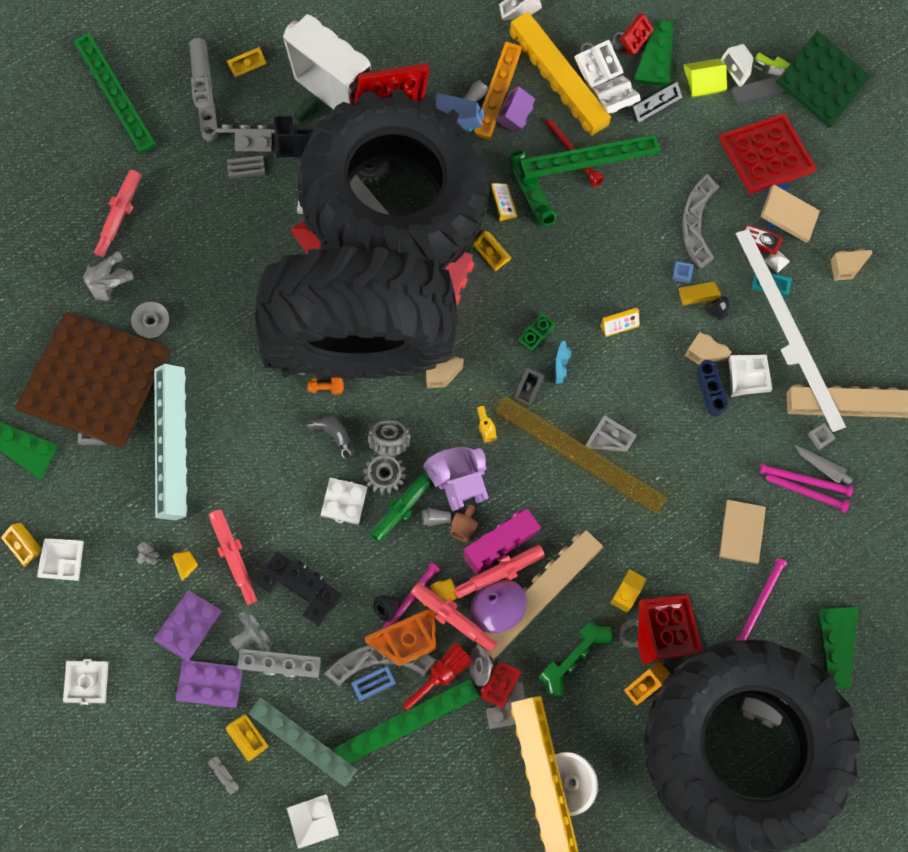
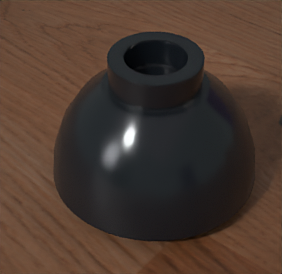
M726 296L714 299L705 305L704 310L708 315L716 317L718 321L728 317L729 299Z
M380 595L374 598L373 608L381 620L390 622L396 616L397 607L400 606L397 597Z

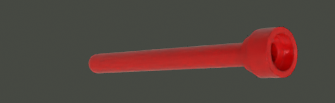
M550 118L547 119V126L568 151L576 150L554 121ZM591 167L583 168L588 174L589 183L593 187H597L604 181V176L600 172L594 171Z

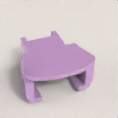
M467 447L446 449L433 455L424 463V469L435 487L445 489L452 511L464 507V500L475 498L477 504L489 499L481 475H484V471L487 470L485 454L481 448L474 450Z

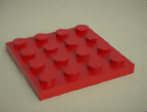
M425 63L358 74L354 103L365 92L372 91L379 98L387 97L394 89L403 90L408 99L419 101L425 96L430 67Z
M785 113L720 134L718 138L749 195L770 188L773 185H779L815 173L817 169Z

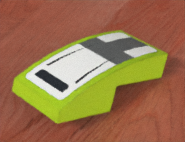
M760 52L752 64L754 68L776 76L781 75L790 65V63L780 57L773 61Z

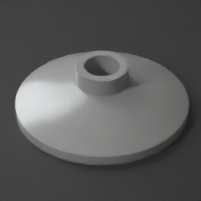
M145 302L134 310L131 324L135 332L140 336L146 338L157 337L167 329L169 314L163 305L156 302ZM150 320H154V321H155V322H154L153 324H151V325L148 324V322H149Z
M477 645L470 654V658L474 662L469 666L470 674L477 686H484L490 678L492 661L486 648Z

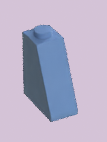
M442 93L436 94V108L446 114L454 109L459 114L457 122L464 130L482 127L484 111L480 109L476 101Z

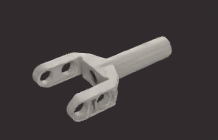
M195 38L189 43L192 68V96L194 105L199 110L202 137L206 141H212L218 137V132H216L218 127L212 94L208 49L204 39ZM207 116L213 117L211 120H204ZM207 130H214L211 134L205 133Z

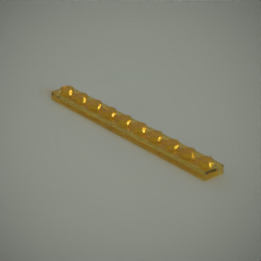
M507 396L503 397L495 409L494 413L656 516L668 499Z

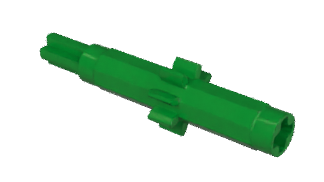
M426 472L409 487L399 500L394 498L388 504L390 510L369 533L375 541L380 543L401 519L406 521L410 517L411 507L425 493L432 482Z

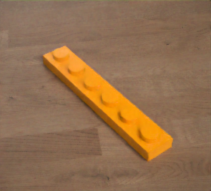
M505 42L482 106L484 111L482 127L474 129L477 137L489 141L491 139L497 122L496 119L502 108L521 55L522 46Z

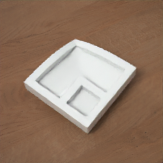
M730 355L728 360L731 397L772 391L767 355Z
M44 539L37 577L79 581L84 541Z
M327 794L287 808L298 849L339 835Z

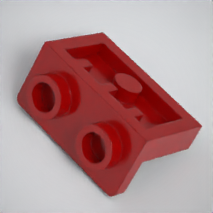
M638 14L620 37L624 48L621 50L623 55H635L654 30L645 14Z
M499 661L498 665H494L491 670L490 676L492 677L489 682L481 689L482 699L504 709L522 672Z

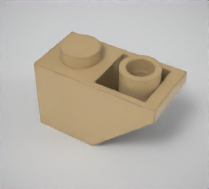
M857 249L854 252H847L846 250L836 252L831 259L834 281L853 279L872 255V250Z
M699 332L685 356L700 365L704 360H711L714 363L727 361L732 351L726 345L715 342L708 334Z
M450 357L449 361L437 364L435 369L426 370L427 388L446 387L463 369V358Z

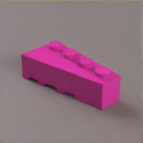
M528 509L523 512L519 510L512 515V519L507 522L503 521L495 530L487 532L479 540L464 549L463 558L477 575L496 563L497 559L509 554L539 533L541 527Z

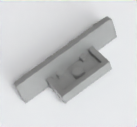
M221 124V128L216 129V132L235 133V151L272 152V133H274V129H269L268 125H257L258 128H250V125H239V128H232V124Z
M241 648L239 650L238 669L261 671L266 675L279 673L285 677H295L297 675L319 678L321 658Z

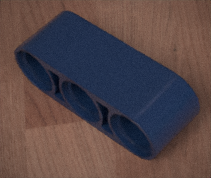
M704 360L700 363L696 376L707 411L710 415L717 417L725 411L728 401L715 363L711 360ZM702 368L709 369L710 373H704ZM708 385L714 386L716 391L709 390ZM713 403H719L721 409L715 408Z

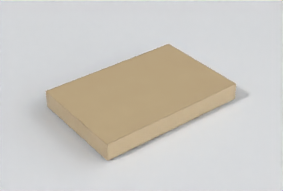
M773 185L770 188L760 217L802 241L808 242L811 238L819 210Z
M732 500L726 501L719 551L720 558L753 564L759 563L766 507Z

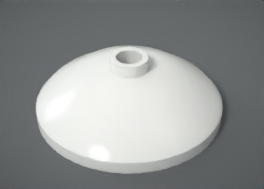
M572 752L558 753L555 757L569 815H578L586 811L596 798L598 790L597 776L591 764L581 755ZM572 779L576 781L575 786L572 784Z

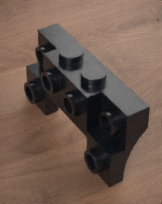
M274 116L276 157H298L302 159L303 152L314 129L293 130L292 116Z
M276 551L253 583L271 594L280 582V584L310 603L302 616L320 627L328 614L338 604L342 594L323 581L325 578L317 572H314V574L307 570L308 566L304 563L291 561Z

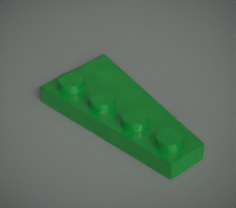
M656 19L653 27L654 30L650 35L633 83L665 86L669 83L674 21Z
M0 422V451L41 481L58 446Z
M858 607L819 609L817 611L825 670L837 683L835 689H848L851 683Z

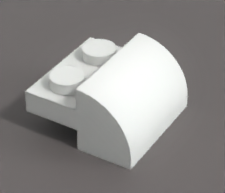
M609 40L574 56L589 89L624 73Z
M623 75L591 88L592 93L607 113L617 112L618 109L632 106L634 103L641 101L640 94L632 89L631 82Z

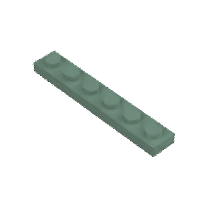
M260 697L248 713L342 786L346 787L356 773V768Z

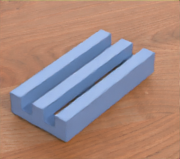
M387 665L351 684L361 702L396 685V682ZM384 672L387 673L386 676L358 689L357 685ZM390 679L391 682L361 696V692Z

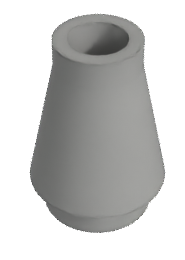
M480 80L473 82L463 99L477 102L487 95L488 88Z
M432 508L422 510V524L427 525V527L451 522L450 511Z

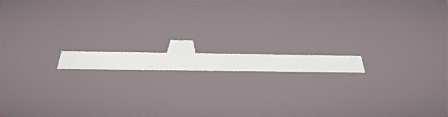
M749 229L736 233L790 344L781 349L787 364H800L832 432L846 428Z

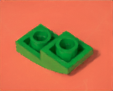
M541 313L533 324L528 326L518 341L533 352L557 324L544 313Z

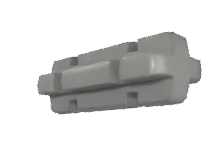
M217 756L209 760L208 764L215 770L214 773L221 783L226 786L227 792L233 794L239 789L235 781H232L233 778L225 766L221 765L220 759Z

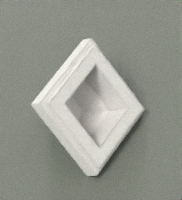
M779 250L776 255L770 254L764 260L775 273H778L790 262Z

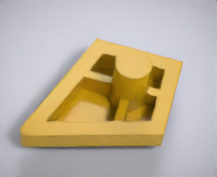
M189 550L177 552L173 555L180 578L183 581L198 564Z

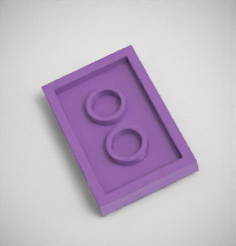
M188 590L154 637V642L188 662L221 615L222 610Z
M182 660L176 701L237 708L243 670L238 669L237 666Z

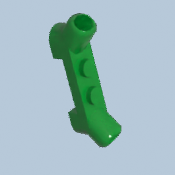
M516 151L510 154L511 176L515 184H518L528 204L534 223L539 227L552 225L556 221L557 215L550 207L537 178H523L519 162L520 160L528 159L526 152Z
M591 620L578 634L583 641L559 667L552 662L539 676L546 684V694L549 697H562L564 695V673L567 671L570 674L577 666L575 661L579 657L584 659L591 651L588 648L591 644H610L612 642L613 631L610 626H598Z

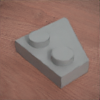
M604 415L586 443L585 448L627 452L637 435Z

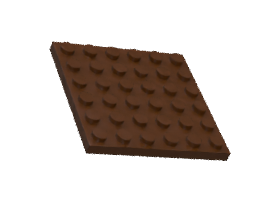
M66 311L21 394L15 409L123 449L155 385L154 369L166 363L171 349Z

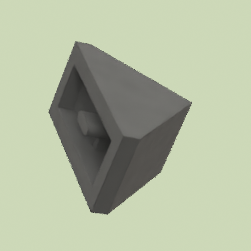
M527 366L513 399L531 407L543 384L545 374Z

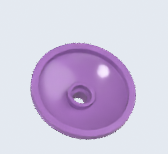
M501 579L476 592L469 608L471 620L486 633L507 631L514 627L524 616L527 608V597L519 584L511 580Z

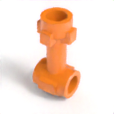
M331 378V383L317 382V379L308 380V392L317 394V390H331V394L341 395L342 391H344V382H342V378Z

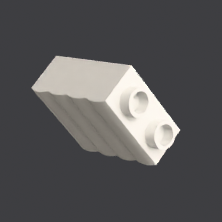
M307 14L300 21L291 22L285 29L283 39L295 80L333 110L336 105L342 102L353 105L358 74L372 72L370 61L363 54L354 51L350 44L339 39L333 31L322 26L311 15Z

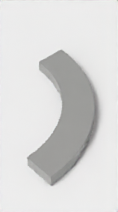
M708 174L693 188L685 204L682 217L684 243L691 259L699 270L715 258L708 249L701 233L703 208L708 199L719 189L718 184Z
M367 645L338 659L329 667L324 675L340 687L349 677L364 668L379 664L395 663L370 645ZM426 654L401 666L413 669L425 677L431 669L430 667L437 660Z

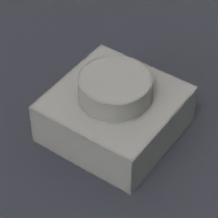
M825 423L807 434L818 450L836 439Z

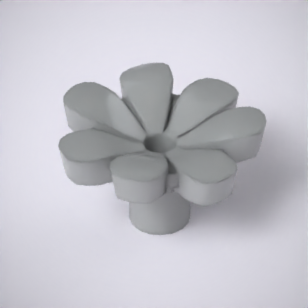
M143 541L137 546L139 554L136 561L139 564H142L144 561L153 565L158 563L156 558L159 557L158 552H152L154 549L151 545L148 546L147 542Z

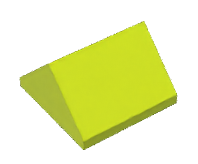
M712 59L684 64L692 97L727 90L726 64L721 60Z

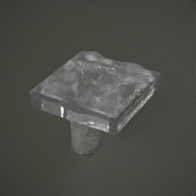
M245 611L240 613L238 617L245 625V630L230 640L235 649L239 652L241 648L246 649L251 644L257 643L262 651H270L271 648L268 644L271 641L263 629L260 632L257 628L260 625L252 613L249 615Z

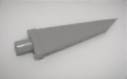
M795 445L800 456L834 480V482L839 484L840 481H843L850 485L853 478L845 474L847 469Z

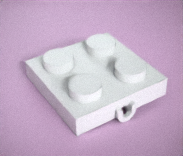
M330 478L320 516L334 519L337 523L347 522L359 525L367 486L355 484L352 481L347 482V480L342 481Z
M91 659L66 661L63 702L80 703V705L106 703L109 663L92 661Z

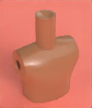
M473 505L467 506L464 515L455 513L450 530V535L453 538L468 542L471 535L475 532L478 522L471 518L475 509Z

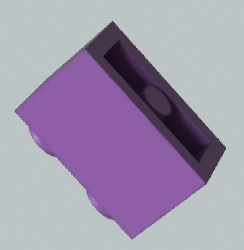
M520 87L509 91L496 121L511 132L521 130L526 125L528 114L533 110L532 105L535 98Z

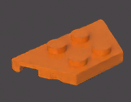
M429 608L366 636L365 642L396 665H404L435 651V612Z

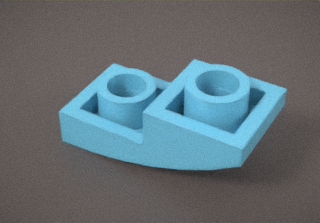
M566 341L561 342L556 356L554 368L555 384L563 383L564 377L567 376L565 365H567L568 359L571 358L570 347L566 346Z

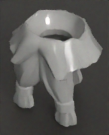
M118 251L96 266H87L82 278H84L83 282L90 289L95 300L109 301L114 287L134 279L133 273L130 270L126 271L121 268H117L112 274H109L111 267L123 260L122 255Z

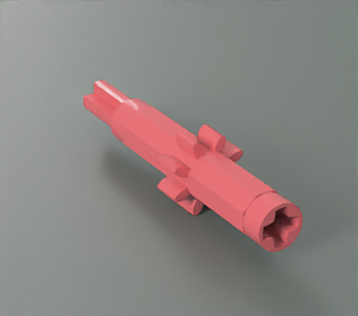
M129 170L117 197L111 198L108 205L112 209L100 234V240L94 251L95 255L104 258L125 214L131 213L133 209L131 200L142 177L139 172Z
M222 510L214 511L208 516L221 547L217 548L221 558L226 557L238 588L240 587L247 605L255 603L257 598L250 584L251 579L239 553V550L243 549L239 539L234 541Z
M536 545L511 558L509 555H505L497 559L499 564L455 587L454 593L459 599L503 578L511 580L517 577V571L544 558V551L540 545Z
M420 582L412 589L411 594L437 613L435 618L443 625L447 621L472 641H476L486 648L490 653L496 648L498 643L485 634L476 624L456 610L458 606L449 599L445 602Z

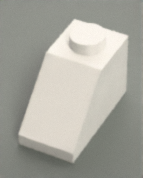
M504 0L499 4L503 20L516 19L526 12L532 15L542 8L540 0Z
M744 44L728 48L720 60L726 64V69L738 86L741 87L751 75L753 56Z

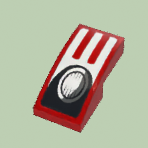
M746 224L744 230L749 229L759 251L776 255L783 239L769 231Z

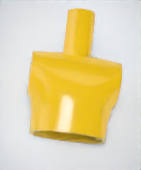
M477 407L480 419L479 430L483 437V442L496 440V428L492 420L487 417L485 407Z
M451 578L430 585L431 591L445 602L449 599L452 601L457 599V595L454 593L456 586Z

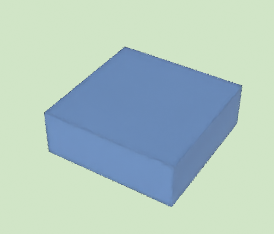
M675 261L672 280L690 284L694 264Z

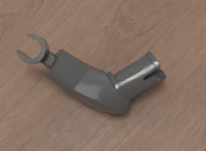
M326 414L322 418H309L307 420V423H312L307 424L309 430L323 429L326 433L332 435L338 447H344L341 451V456L344 459H348L355 454V448L349 446L351 440L345 426L336 417Z

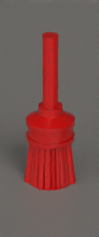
M455 642L442 659H438L430 667L432 672L429 676L430 679L402 705L408 711L435 685L438 686L440 683L448 685L452 679H455L458 673L474 662Z

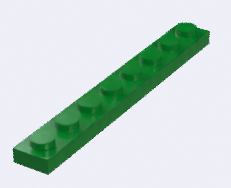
M90 33L73 40L140 155L157 147Z
M650 135L520 160L519 166L523 178L530 179L659 154L661 149L656 136Z
M468 679L331 750L351 764L474 701L480 696L471 679Z

